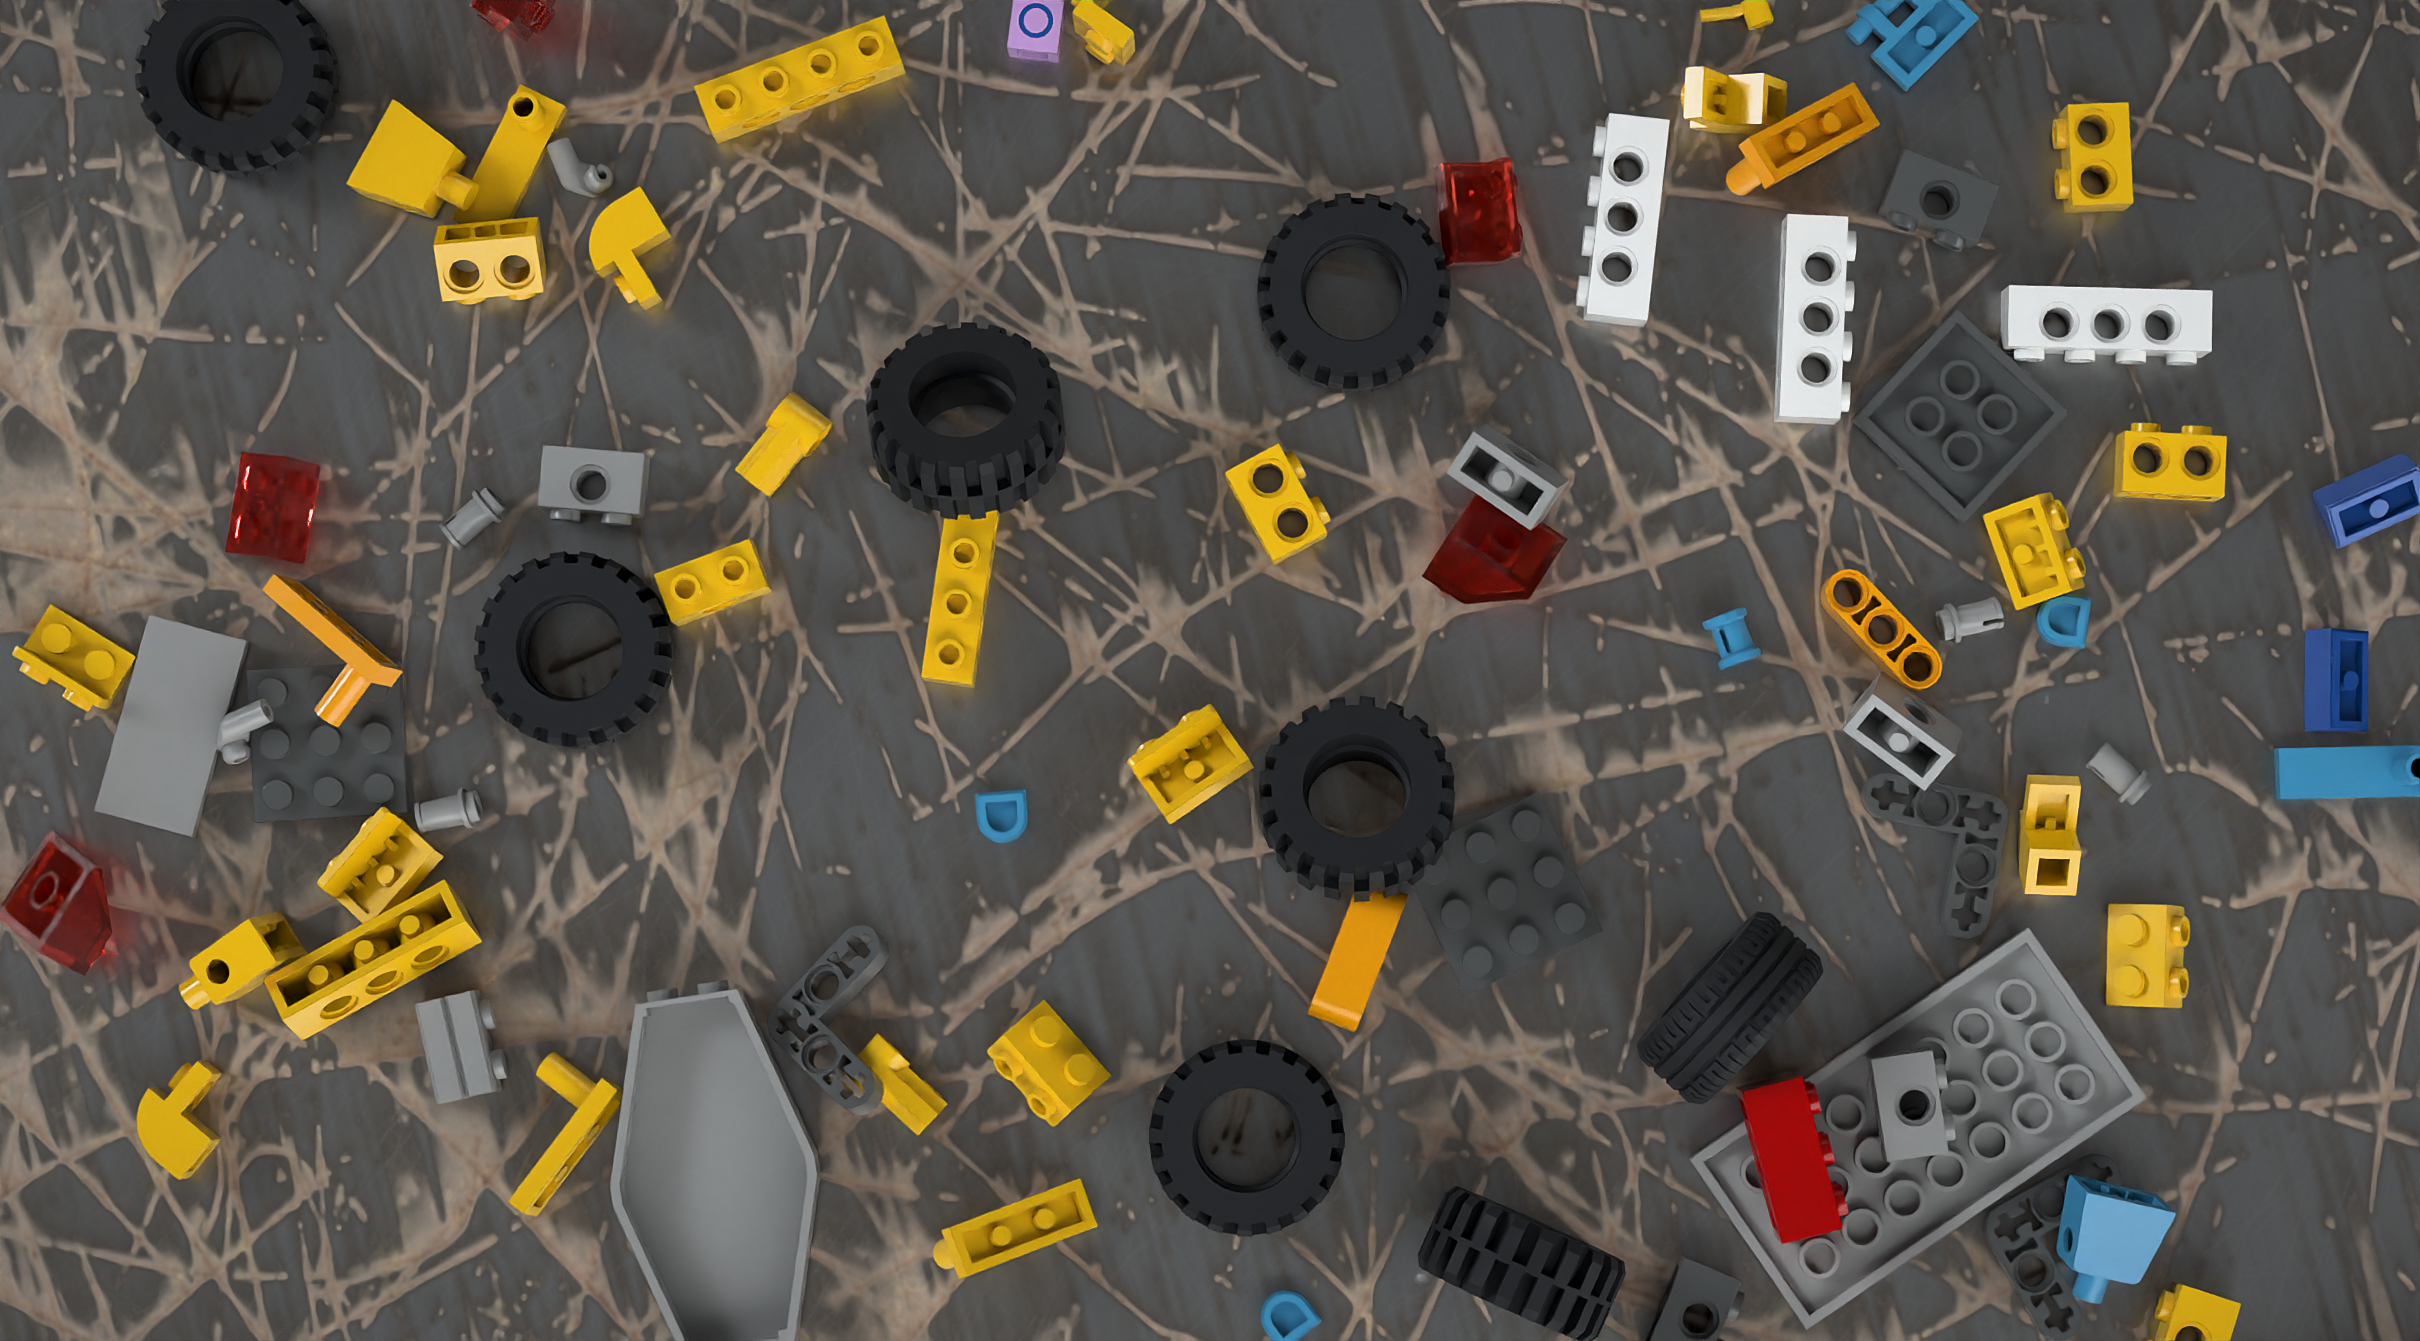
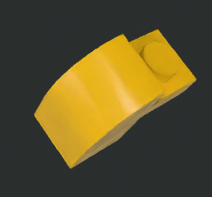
M1704 66L1688 67L1685 72V84L1681 89V104L1684 109V118L1690 120V128L1713 133L1756 134L1786 118L1787 82L1765 73L1725 75Z
M640 186L608 205L600 213L590 233L589 252L593 266L602 278L617 269L620 270L621 273L613 279L626 301L630 304L637 299L646 311L663 300L637 257L669 239L671 235Z
M2027 774L2023 810H2019L2017 834L2018 867L2024 894L2076 896L2081 858V847L2076 834L2081 792L2079 776Z
M208 1060L197 1061L193 1066L189 1062L184 1064L168 1084L173 1090L170 1095L160 1087L148 1088L138 1107L137 1131L143 1147L157 1163L178 1180L190 1178L222 1139L191 1114L192 1110L223 1074Z

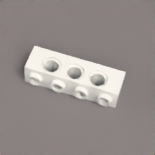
M1609 113L1605 121V127L1596 126L1592 156L1601 157L1599 177L1590 176L1587 195V206L1596 207L1594 226L1584 227L1581 256L1590 257L1588 276L1579 275L1576 293V306L1584 307L1583 320L1643 327L1647 322L1670 120ZM1619 159H1631L1639 166L1640 177L1631 182L1623 181L1614 173L1613 164ZM1615 208H1624L1633 215L1635 225L1629 231H1617L1609 224L1608 213ZM1609 258L1623 260L1629 268V277L1620 282L1609 280L1602 271V263Z
M1787 214L1782 221L1774 422L1834 425L1841 419V412L1849 411L1851 388L1850 382L1842 381L1843 362L1851 361L1853 338L1852 331H1844L1845 311L1852 312L1855 288L1854 281H1846L1847 261L1855 260L1857 239L1856 231H1848V217ZM1810 258L1825 260L1831 270L1830 279L1823 282L1811 279L1805 269L1806 261ZM1808 308L1823 310L1829 320L1828 329L1823 332L1810 330L1803 320L1804 311ZM1806 358L1821 360L1827 370L1826 379L1819 383L1807 380L1801 370L1802 361Z
M2008 285L2001 292L2000 348L2004 352L2014 353V360L2022 362L2044 361L2045 354H2065L2064 361L2069 363L2095 362V355H2115V363L2144 364L2146 363V356L2166 357L2167 365H2196L2197 358H2202L2212 351L2213 290ZM2056 313L2063 317L2067 325L2064 337H2053L2046 332L2043 325L2045 314ZM2105 314L2114 319L2117 325L2115 338L2106 339L2096 332L2094 327L2096 315ZM2148 316H2158L2165 321L2168 328L2165 340H2156L2148 335L2145 329V321Z

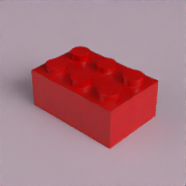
M1793 1072L1735 1087L1774 1235L1781 1244H1786L1843 1229L1840 1216L1849 1213L1841 1184H1838L1837 1181L1830 1182L1826 1166L1835 1164V1159L1828 1134H1824L1823 1130L1817 1132L1813 1115L1822 1113L1814 1083H1811L1810 1080L1804 1082L1803 1076Z

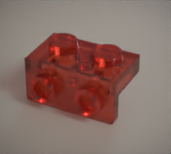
M473 0L469 6L478 13L476 16L498 33L501 34L507 27L527 42L533 33L540 35L548 27L555 15V10L552 7L556 0Z
M1499 157L1489 162L1442 163L1434 166L1441 242L1445 253L1444 261L1446 267L1499 265L1519 258L1521 256L1523 231L1517 216L1516 194L1518 182L1513 172L1511 158Z
M241 452L225 552L303 564L310 537L320 466L287 456Z

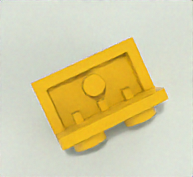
M1071 0V4L1075 6L1072 11L1075 33L1088 42L1085 49L1107 65L1112 60H1115L1124 67L1135 52L1134 31L1104 11L1110 0Z
M1211 704L1206 705L1200 710H1193L1181 718L1176 727L1160 738L1151 739L1142 744L1136 751V754L1127 761L1144 789L1170 825L1254 768Z
M381 807L363 823L359 833L343 852L330 861L326 871L318 879L317 885L335 897L364 924L407 900L444 856L408 822L386 807Z
M2108 903L2106 1006L2182 1007V998L2186 997L2189 988L2188 972L2183 967V952L2190 938V924L2188 918L2184 916L2183 906Z
M1045 1000L1041 1001L987 1050L988 1055L993 1059L996 1070L1004 1078L1011 1080L1027 1098L1031 1110L1053 1127L1111 1077L1110 1073Z

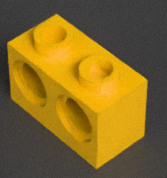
M2129 102L2068 104L2059 113L2060 119H2054L2052 124L2054 149H2061L2062 169H2056L2054 187L2056 199H2063L2064 213L2125 211L2134 203ZM2092 122L2097 125L2102 135L2101 142L2095 145L2084 142L2078 132L2079 123ZM2091 171L2097 173L2102 178L2104 183L2102 194L2093 195L2084 190L2081 184L2083 172Z
M539 217L440 225L437 227L433 247L442 301L456 300L459 304L469 305L479 303L485 300L486 297L506 296L511 300H523L533 297L536 293L544 292L547 269ZM510 255H518L525 258L529 264L520 268L513 267L504 258ZM469 260L478 269L473 272H464L459 270L454 265V262Z
M2132 423L2131 431L2125 430L2116 436L2113 496L2215 502L2224 497L2227 436L2212 435V427L2190 425L2182 426L2181 433L2161 432V424ZM2137 447L2148 448L2155 455L2156 467L2152 473L2142 472L2135 466L2133 454ZM2188 450H2196L2205 457L2207 467L2202 476L2190 473L2185 467L2184 457Z
M1279 443L1225 472L1227 483L1273 566L1326 538L1327 531L1324 525L1331 521L1318 495L1316 494L1308 498L1300 480L1307 476L1293 450L1284 454ZM1271 467L1281 474L1283 484L1277 491L1264 493L1256 488L1253 478L1256 472L1262 468ZM1290 511L1298 512L1306 519L1307 529L1301 536L1290 538L1280 532L1278 520L1284 513Z

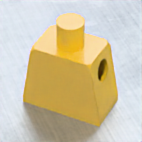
M393 99L346 182L347 185L366 198L428 218H434L437 215L444 201L462 210H467L474 202L479 190L478 183L460 174L466 163L467 156L402 104Z
M281 911L249 918L189 961L194 975L179 985V991L184 1001L194 1010H198L209 1001L216 1005L233 1001L264 983L263 978L308 953Z

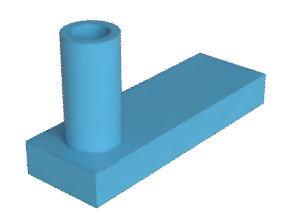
M2420 745L2274 749L2276 800L2420 797Z

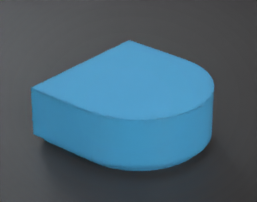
M2062 594L2043 601L2035 613V627L2040 637L2056 646L2076 649L2085 648L2091 598Z
M1026 789L975 794L977 823L981 832L987 838L998 843H1007L1016 840L1023 834L1028 824Z
M1286 1289L1272 1293L1264 1301L1261 1308V1323L1272 1341H1297L1322 1322L1305 1297L1293 1290Z

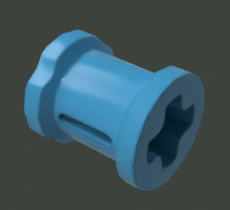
M1745 607L1735 609L1702 623L1704 630L1711 631L1721 660L1718 662L1720 671L1763 654L1761 647L1754 646L1744 617L1747 615Z

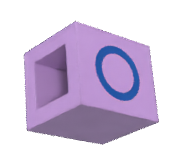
M1013 0L1007 42L1009 57L1059 63L1066 0Z

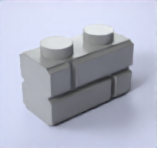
M472 990L414 1004L437 1104L503 1090L500 1079L508 1078V1069L502 1048L493 1049L489 1029L496 1028L497 1021L490 998L482 999L480 990Z

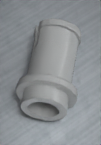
M488 487L484 488L481 492L474 490L471 493L473 499L450 519L439 525L445 536L459 550L464 549L467 543L493 521L496 523L502 521L500 515L507 509Z
M1995 596L1987 600L1954 607L1951 603L1945 604L1943 610L1936 611L1935 621L1940 638L1943 641L1951 639L1953 643L1961 642L1962 636L1995 628L2000 629L2004 626V621L2002 619L1998 620V618H2003V612Z
M2108 742L2085 765L2120 795L2117 800L2121 803L2126 800L2131 806L2153 784L2146 778L2148 772L2145 769L2140 773L2114 750Z
M460 788L457 791V795L424 803L419 802L414 805L416 823L420 833L423 835L462 824L466 828L474 827L475 821L483 819L480 798L475 790L467 792L465 788Z

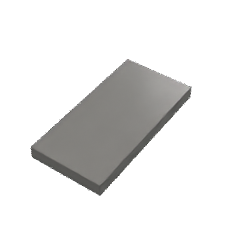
M152 615L148 616L94 811L178 834L196 837L219 755V750H217L216 746L219 724L231 712L250 644L249 641Z

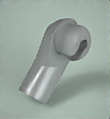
M569 137L558 139L546 146L561 184L566 190L591 198L600 197L608 193L614 179L609 167L603 164L595 166L580 162Z
M259 699L235 710L221 720L216 738L217 750L222 751L223 760L226 763L233 765L246 761L251 753L247 745L250 732L273 722L274 715L272 709L265 699Z

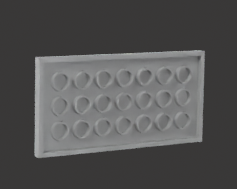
M2025 928L1804 1079V1082L1810 1080L1811 1083H1814L1822 1113L1813 1115L1817 1132L1823 1130L1824 1134L1827 1133L1832 1147L1835 1164L1826 1166L1830 1182L1837 1181L1838 1184H1841L1849 1214L1840 1216L1843 1229L1786 1244H1781L1774 1235L1744 1121L1691 1156L1689 1160L1807 1330L2138 1105L2147 1097L2029 928ZM1929 1048L1933 1050L1934 1059L1943 1058L1947 1089H1941L1939 1093L1942 1110L1951 1109L1956 1139L1947 1141L1949 1153L1886 1162L1882 1158L1867 1057ZM1920 1090L1907 1091L1899 1101L1900 1112L1905 1118H1917L1926 1108V1098Z

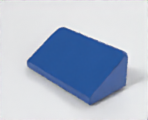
M2402 453L2314 491L2315 503L2334 545L2339 549L2419 514L2420 470L2418 465Z
M2332 628L2306 631L2304 673V728L2306 731L2368 733L2369 631Z

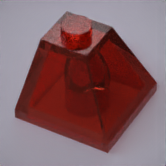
M1476 494L1446 537L1422 577L1437 586L1442 592L1451 595L1463 604L1527 600L1531 597L1568 539L1543 522L1529 530Z
M50 829L1 904L0 920L38 953L85 976L93 962L97 961L102 955L106 942L112 935L103 870L63 836Z

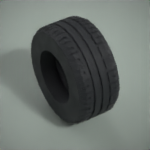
M1755 912L1706 961L1649 1026L1636 1045L1640 1059L1648 1067H1653V1071L1661 1079L1665 1078L1666 1083L1673 1090H1678L1679 1095L1688 1103L1701 1105L1707 1103L1754 1057L1812 990L1824 972L1820 956L1811 948L1807 949V944L1799 937L1795 938L1794 933L1786 925L1782 926L1781 921L1772 913Z

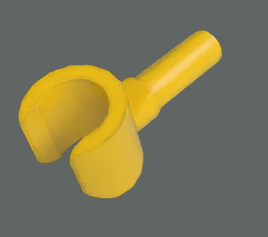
M1744 0L1740 4L1730 7L1700 10L1701 22L1736 19L1744 16L1749 30L1771 24L1774 20L1767 0Z

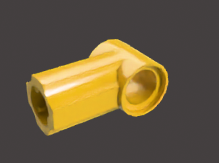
M792 391L771 414L766 423V431L735 468V471L770 498L800 459L808 457L819 446L832 428L833 421L795 391Z
M879 1033L859 1052L858 1056L883 1082L884 1094L881 1102L917 1136L948 1105L931 1085L909 1067L911 1063ZM846 1072V1075H847L862 1091L866 1092V1091L863 1089V1087H862V1083H859L857 1080H855L853 1077H851V1076Z

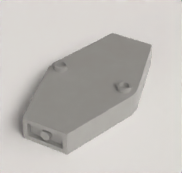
M728 980L698 984L699 995L679 998L677 988L647 992L648 1003L635 1004L610 1181L613 1208L675 1341H798L821 1176L818 1151L742 988L729 990Z

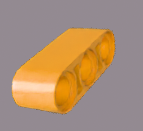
M1845 569L1840 570L1825 581L1820 592L1821 604L1825 611L1883 672L1910 692L1924 690L1936 683L1942 671L1941 657L1865 575L1857 570ZM1837 581H1848L1856 587L1858 600L1853 607H1844L1836 602L1833 589ZM1873 618H1884L1891 624L1893 636L1888 644H1878L1870 637L1868 627ZM1915 654L1925 659L1928 665V673L1923 681H1913L1905 674L1903 666L1908 655Z
M1382 891L1370 893V901L1354 902L1353 894L1307 1015L1355 1033L1404 909L1408 894L1399 891L1398 894L1384 898Z

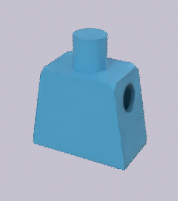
M2070 1174L2067 1181L2056 1249L2061 1259L2072 1270L2079 1272L2072 1293L2082 1300L2099 1304L2102 1302L2109 1279L2132 1285L2140 1282L2171 1226L2176 1212L2157 1194Z

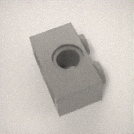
M1487 423L1472 432L1446 472L1529 530L1544 520L1569 482V479Z
M543 445L537 506L544 511H550L551 520L580 522L581 514L601 515V524L631 526L632 518L645 519L650 458L645 453ZM593 474L604 476L606 480L604 494L596 500L584 499L581 493L583 481Z
M1883 671L1880 672L1852 706L1843 727L1844 732L1924 791L1956 755L1964 732Z
M1929 1048L1867 1057L1883 1160L1892 1162L1949 1153L1947 1141L1955 1140L1956 1137L1951 1109L1942 1110L1939 1090L1947 1089V1076L1943 1058L1934 1059L1933 1050ZM1909 1090H1920L1926 1098L1925 1111L1917 1118H1905L1899 1109V1101L1902 1095Z

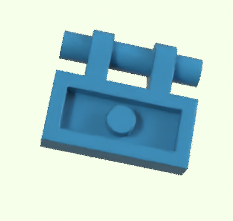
M1876 0L1873 4L1866 3L1856 13L1858 19L1845 32L1857 45H1861L1872 33L1877 35L1883 43L1870 57L1906 92L1977 22L1979 17L1962 0ZM1903 2H1906L1915 11L1897 28L1887 18Z

